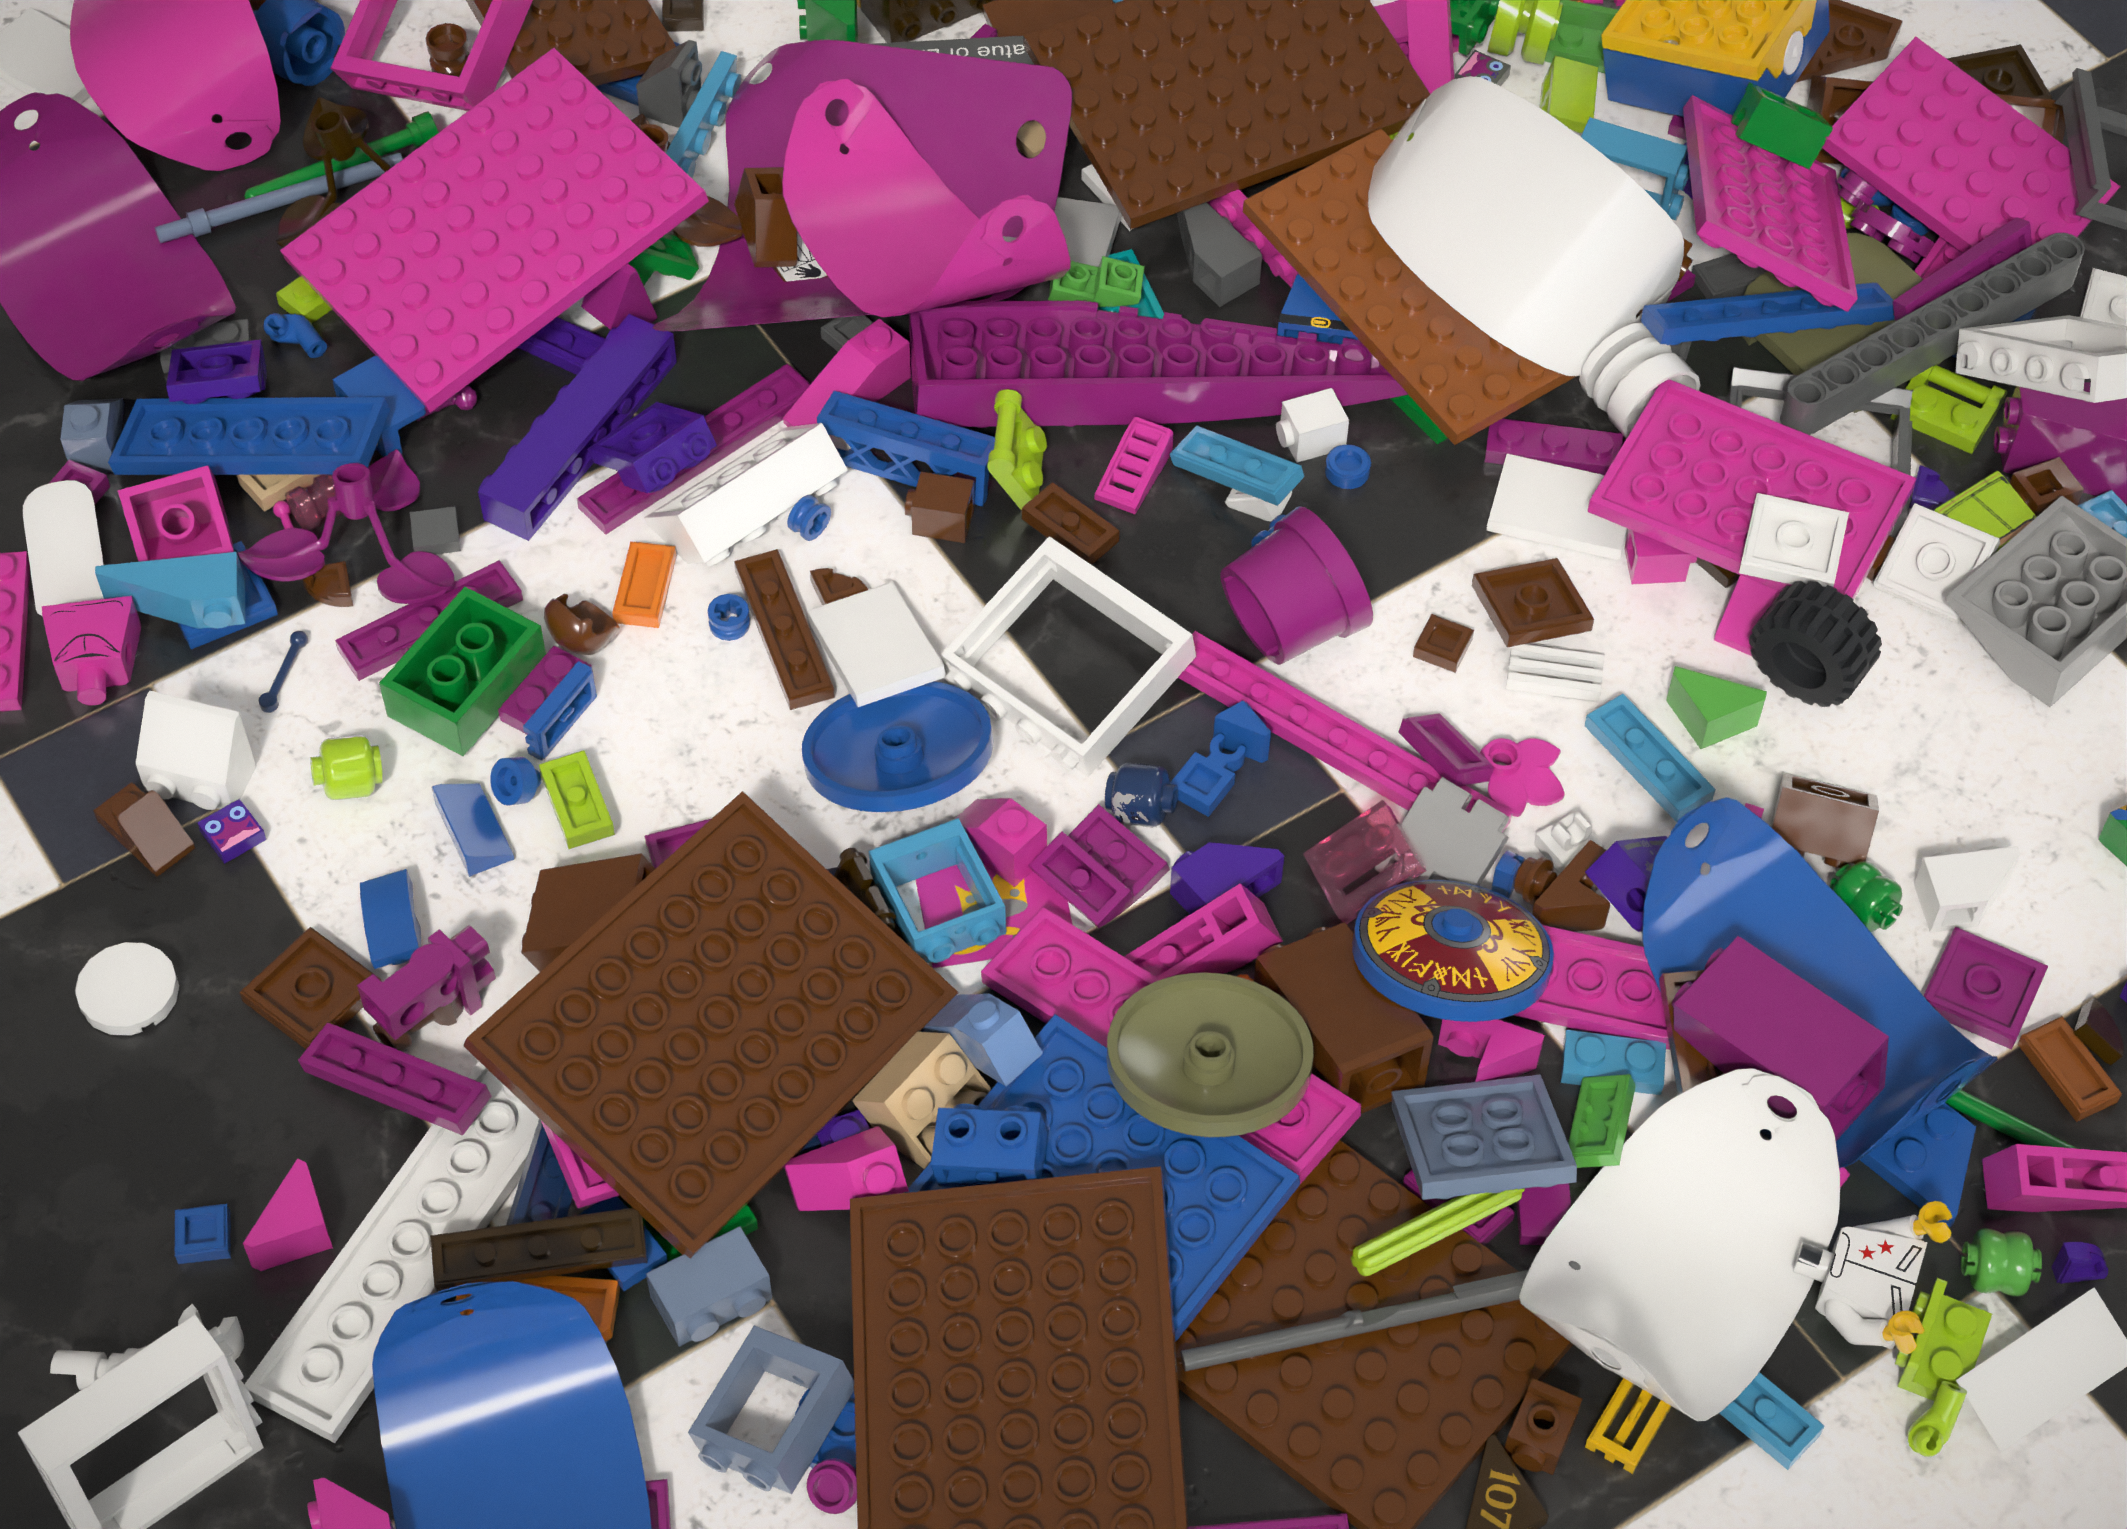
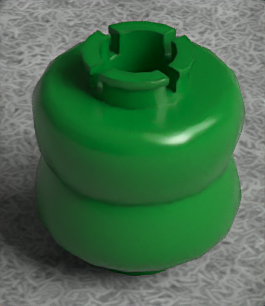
M1868 861L1858 862L1853 866L1845 865L1835 874L1840 879L1833 878L1830 888L1853 911L1870 932H1874L1879 928L1886 930L1896 922L1897 919L1892 915L1900 916L1903 910V905L1900 904L1902 888L1897 882L1883 876L1881 871Z

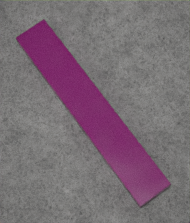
M787 363L704 417L717 446L710 450L709 455L698 465L681 470L675 475L672 482L663 489L648 494L624 486L617 472L578 497V509L605 535L781 422L785 414L811 384Z

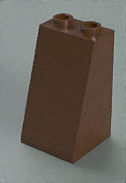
M1344 922L1331 928H1317L1305 938L1288 945L1278 944L1268 948L1260 956L1256 957L1254 982L1279 994L1297 1010L1306 1023L1312 1037L1313 1065L1311 1074L1361 1104L1362 1114L1391 1102L1392 1091L1425 1087L1434 1036L1415 1011L1388 999L1364 978L1356 965L1352 952L1354 933Z

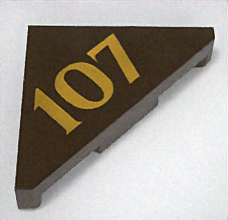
M1496 1435L1488 1437L1466 1529H1538L1547 1524L1549 1515Z

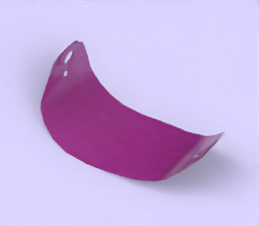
M33 92L12 102L0 111V303L28 344L57 372L72 380L83 381L166 350L177 342L235 313L236 306L222 276L192 234L159 243L154 227L181 218L126 141L104 120L72 98L58 93L44 94ZM28 110L37 111L38 119L31 127L23 130L15 128L14 122L21 113ZM36 141L40 143L39 148L34 151L30 150V144Z

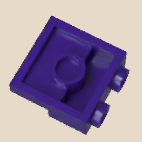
M260 339L173 349L166 384L169 402L182 401L185 404H198L206 401L208 398L219 396L242 399L265 390L267 368L262 341Z
M656 402L587 449L595 464L618 471L624 486L648 494L663 489L672 482L675 475L681 470L698 465L717 444L703 415Z

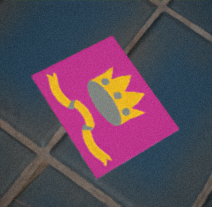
M957 865L916 879L925 929L980 909ZM984 865L1006 908V934L999 936L987 945H975L952 954L944 961L931 962L932 968L992 960L1043 907L1073 925L1068 901L1033 871L1016 887H1013Z

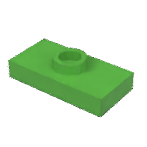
M1630 1074L1582 1078L1568 1142L1577 1168L1620 1165L1636 1087Z

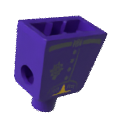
M1667 836L1615 841L1585 871L1592 882L1629 925L1638 932H1643L1644 901L1654 859L1663 842L1668 838Z

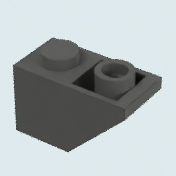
M688 40L654 59L636 85L639 114H644L646 118L680 128L701 89L702 63L698 58L697 42Z

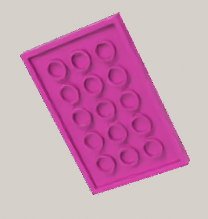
M1916 36L1832 126L1833 130L1829 137H1825L1826 142L1822 149L1962 253L2016 217L2030 222L2032 245L2055 233H2068L2078 238L2092 222V219L2076 215L2079 201L2070 149ZM2110 179L2111 188L2098 202L2107 204L2120 186Z
M1692 95L1683 107L1697 235H1699L1704 243L1713 248L1723 247L1736 254L1747 266L1752 268L1759 266L1773 273L1784 285L1789 287L1798 286L1810 292L1821 304L1829 307L1835 305L1848 312L1857 301L1858 296L1842 204L1838 194L1839 187L1836 182V170L1816 159L1811 168L1807 169L1738 138L1736 131L1739 126L1731 123L1732 115Z
M1669 379L1657 387L1589 500L1587 512L1780 592L1786 586L1791 587L1792 585L1739 573L1757 493L1849 512L1834 588L1839 593L1847 594L1855 599L1908 501L1917 478Z

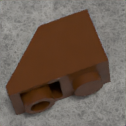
M784 167L744 168L735 198L734 206L755 268L796 266L798 261L797 229L792 222L783 197L782 180Z

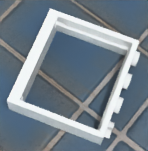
M2066 315L1959 329L1955 373L2093 403L2127 398V326ZM2084 379H2091L2090 393L2083 391Z
M1049 536L940 656L946 672L945 679L949 685L974 695L992 717L998 720L1004 717L1015 725L1019 735L1030 744L1036 745L1039 742L1051 750L1052 757L1065 769L1071 771L1076 768L1089 777L1195 659L1196 652L1193 635ZM1053 579L1162 654L1082 744L973 667Z
M194 1314L18 1432L71 1529H147L264 1448L255 1428L263 1422L251 1405L254 1401L251 1394L241 1381L244 1376L231 1357L234 1352L224 1340L222 1332L216 1326L207 1331ZM203 1375L218 1413L88 1501L70 1465Z

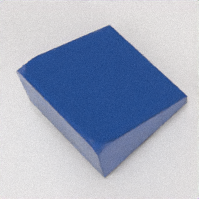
M1241 701L1216 715L1213 738L1220 733L1225 735L1224 749L1236 752L1237 748L1243 745L1246 747L1245 757L1260 763L1268 760L1271 731L1247 702Z

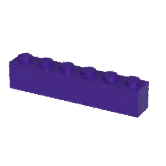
M628 314L618 327L612 328L604 344L593 356H589L584 361L580 372L571 383L560 389L554 403L543 415L541 414L536 417L526 436L518 445L515 444L509 449L504 462L493 475H488L482 481L478 496L484 521L529 541L594 463L587 448L629 421L677 363L673 333L657 331L652 328L653 324L631 314Z

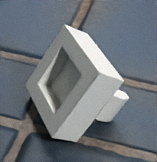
M1575 812L1536 833L1534 845L1547 859L1552 860L1554 868L1559 873L1566 868L1589 840L1604 848L1601 841L1593 834V827L1581 813L1576 814Z

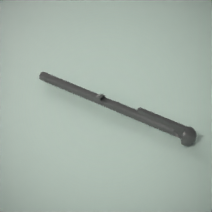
M1575 1261L1569 1262V1266L1572 1269H1581L1579 1263ZM1529 1270L1453 1286L1455 1291L1453 1293L1361 1312L1359 1309L1347 1311L1341 1316L1182 1350L1180 1351L1184 1371L1520 1300L1519 1295Z

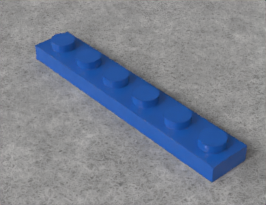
M1876 282L1856 284L1858 299L1848 312L1835 305L1829 307L1821 304L1806 290L1645 305L1641 322L1660 344L1678 345L1681 342L1717 341L1720 338L1738 336L1756 337L1759 334L1776 332L1795 333L1798 330L1833 329L1836 326L1854 324L1872 325L1875 322L1892 321L1895 319L1893 299Z

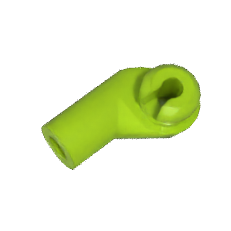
M1941 1382L1932 1407L1909 1427L1907 1437L1909 1446L1913 1451L1924 1457L1934 1456L1941 1451L1943 1445L1951 1436L1967 1395V1390L1951 1382Z

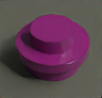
M1850 170L1845 178L1840 176L1836 181L1842 186L1838 194L1856 207L1860 200L1868 206H1872L1875 202L1872 200V197L1878 190Z
M837 1458L826 1459L818 1463L810 1471L807 1478V1492L811 1502L818 1509L829 1514H839L850 1509L857 1501L856 1470L846 1461Z

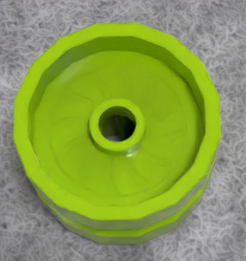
M1500 0L1487 52L1508 56L1513 52L1517 33L1525 34L1521 50L1522 59L1543 65L1549 42L1555 38L1563 3L1560 0Z

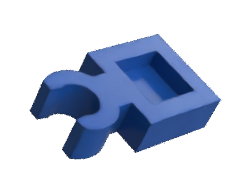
M1221 733L1211 740L1209 756L1207 758L1194 752L1170 782V784L1178 786L1179 801L1207 817L1211 815L1234 786L1235 773L1233 772L1239 770L1245 761L1246 747L1240 745L1233 754L1221 752L1225 745V735Z

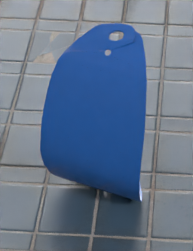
M1728 797L1709 801L1686 813L1678 820L1654 859L1644 901L1642 937L1644 953L1659 990V978L1663 973L1704 970L1707 961L1717 949H1726L1739 936L1889 1036L1885 1088L1836 1141L1839 1168L1855 1163L1932 1110L1940 1107L1998 1060L1997 1056H1992L1978 1048L1932 1007L1853 911L1818 876L1798 851L1788 844L1764 820L1737 800ZM1707 823L1709 826L1708 832L1702 842L1693 848L1686 847L1685 840L1689 832L1696 825ZM1704 862L1710 865V871L1706 875L1700 873ZM1760 1130V1133L1768 1139L1772 1138L1770 1130Z
M520 1282L467 1283L436 1292L407 1303L394 1312L381 1333L374 1350L372 1370L379 1428L396 1529H652L642 1458L630 1405L617 1367L602 1334L582 1304L574 1298L554 1290ZM472 1294L462 1300L441 1303L443 1300L454 1296ZM467 1309L474 1310L470 1315L460 1314V1312Z

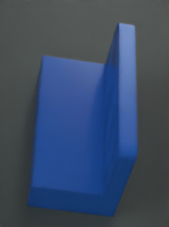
M373 356L332 379L336 397L386 398L390 412L375 449L383 457L395 449L402 454L398 430L426 414L425 406L378 356Z

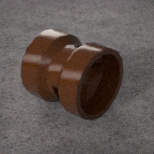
M444 23L431 28L425 38L430 55L431 72L460 77L469 56L466 31L461 26L451 23Z

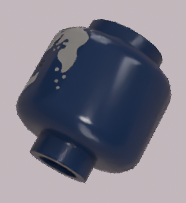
M1126 762L1119 767L1117 772L1109 774L1105 788V807L1107 810H1112L1113 817L1121 824L1150 828L1157 827L1163 822L1167 813H1174L1176 810L1178 786L1170 784L1169 773L1164 767Z

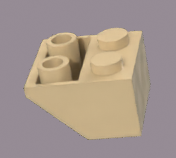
M916 1032L852 1101L873 1128L879 1126L895 1144L898 1151L925 1169L931 1162L938 1108H954L958 1104L978 1106L991 1091V1088L950 1033Z

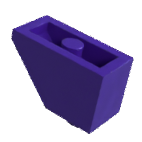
M1209 842L1195 852L1188 851L1176 860L1171 867L1170 894L1189 914L1194 913L1239 883L1259 898L1282 883L1284 855L1278 849Z

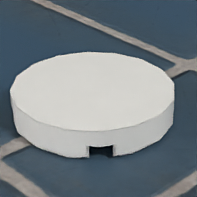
M124 942L105 948L89 959L79 973L75 992L81 1012L94 1028L110 1035H133L143 1032L142 1027H146L153 1022L154 1025H157L167 1017L176 1004L179 983L172 962L160 949L145 943Z

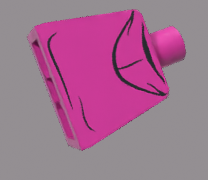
M132 596L42 606V616L51 657L63 690L68 692L77 691L78 701L92 706L99 705L106 700V687L126 685L131 681L141 632V623Z

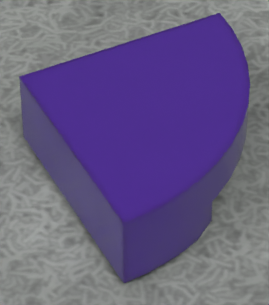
M1921 465L1919 466L1910 500V509H1912L1915 503L1935 511L1936 508L1956 497L1954 491H1950L1939 479L1940 475L1936 471Z
M2083 1242L2063 1243L2051 1266L2056 1283L2060 1284L2105 1279L2108 1275V1267L2102 1250L2093 1244Z

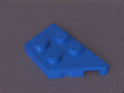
M1943 1103L1940 1107L1932 1110L1859 1160L1919 1208L1933 1201L1944 1203L1951 1212L1952 1218L1938 1222L1946 1223L1950 1229L1958 1214L1976 1126L1949 1105Z

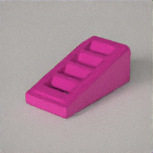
M1134 417L1095 492L1094 499L1136 514L1169 459L1170 453L1173 451V431L1142 418ZM1132 454H1135V455H1138V456H1140V457L1146 458V459H1148L1149 461H1145V460H1143V459L1134 457V456H1132ZM1123 469H1126L1128 471L1134 472L1142 476L1138 477L1136 475L1123 471ZM1117 482L1135 490L1131 493L1115 487L1114 484Z

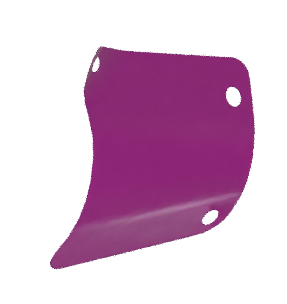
M813 40L785 44L765 56L741 83L726 113V147L729 176L727 207L736 215L734 202L744 168L784 167L785 152L796 112L803 100L811 95L820 83L849 79L854 84L866 87L876 97L919 155L930 165L943 183L980 219L981 216L997 207L1002 201L1021 195H1029L1036 201L1047 203L1055 212L1071 116L1072 91L1065 76L1054 67L841 40ZM766 63L772 64V71L763 82L759 84L750 83L754 74ZM841 99L832 100L826 107V120L833 126L842 125L848 117L846 103ZM1034 120L1044 127L1046 141L1040 154L1034 158H1026L1017 149L1016 136L1024 123ZM841 144L839 151L842 154H848L849 148ZM1020 216L1011 217L1005 223L1002 235L1017 238L1023 229L1022 218ZM743 234L740 238L720 244L709 277L695 299L678 314L656 323L652 328L657 331H686L872 314L865 313L834 285L829 277L784 282L772 267L755 268ZM1027 286L990 294L992 296L984 300L960 301L930 309L990 303L1011 297Z

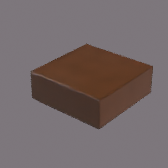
M1431 614L1414 646L1413 657L1456 673L1473 640L1474 630Z

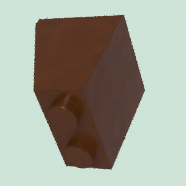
M640 853L540 870L536 889L531 899L532 907L526 933L522 938L521 953L541 972L654 871V866Z

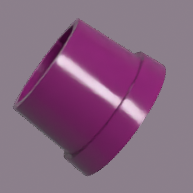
M1302 506L1296 507L1279 520L1274 526L1273 533L1225 566L1220 573L1226 598L1243 630L1259 651L1277 665H1281L1336 636L1346 638L1371 626L1373 622V610L1368 592L1349 554L1331 529L1315 513Z

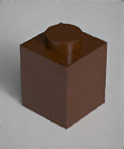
M921 472L916 489L909 488L905 502V515L912 518V535L960 543L966 542L975 509L974 480Z

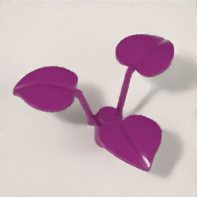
M397 449L368 468L362 464L349 463L338 467L333 472L332 478L336 496L327 499L329 509L323 533L319 540L311 531L300 528H288L274 532L259 540L251 548L238 552L239 560L249 570L264 578L276 581H295L306 578L319 571L325 565L324 555L321 550L326 549L329 545L336 513L340 510L349 519L356 520L369 516L386 560L392 566L383 570L377 577L378 591L387 600L400 604L419 603L439 597L446 591L452 590L455 585L452 569L439 556L429 552L416 551L399 561L393 554L376 508L381 511L399 510L413 503L420 494V482L417 476L408 467Z

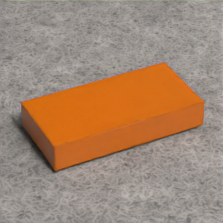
M630 541L612 612L613 619L617 624L659 628L676 560L675 546Z

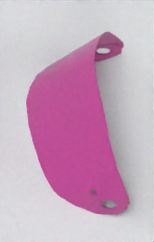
M74 0L70 21V45L76 71L88 94L106 118L126 138L141 147L167 158L204 170L222 171L239 165H245L269 151L272 140L279 133L281 122L278 91L267 46L249 0ZM220 114L222 122H212V116ZM235 132H245L252 138L251 144L240 150L227 147L225 140L230 134Z
M849 79L826 81L820 83L814 92L803 100L796 112L785 152L782 180L783 197L793 224L819 266L834 285L863 312L880 317L905 315L1062 278L1069 271L1071 261L1066 239L1055 212L1047 203L1036 201L1029 195H1021L1002 201L997 207L979 219L943 183L930 165L919 155L900 127L866 87L854 84ZM834 99L843 100L848 107V117L839 126L829 124L825 116L827 105ZM841 144L849 148L848 154H842L839 151ZM1013 216H1020L1023 220L1021 234L1011 242L1005 241L1002 235L1005 223Z

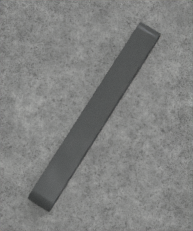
M2052 234L1798 375L1789 382L1780 416L1781 424L1808 435L1814 434L1957 353L1959 329L2010 323L2067 291L2074 284L2085 251L2084 243L2072 234Z

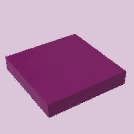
M1955 927L1924 993V997L1950 1024L2012 1050L2048 969V965Z

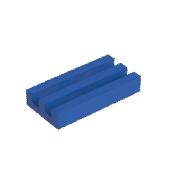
M578 661L524 724L523 730L527 733L525 740L530 745L527 748L528 754L541 761L545 759L597 697L592 667Z

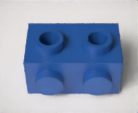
M958 1104L954 1108H938L930 1164L938 1186L966 1187L1042 1179L1048 1135L1042 1114L1023 1106H1010L1005 1110H983L981 1107L973 1104Z

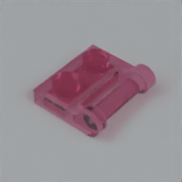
M1384 800L1303 853L1334 912L1346 924L1357 918V911L1376 894L1399 884L1409 876L1415 879L1427 871L1392 809ZM1393 854H1397L1400 860L1348 895H1345L1343 891L1345 886Z

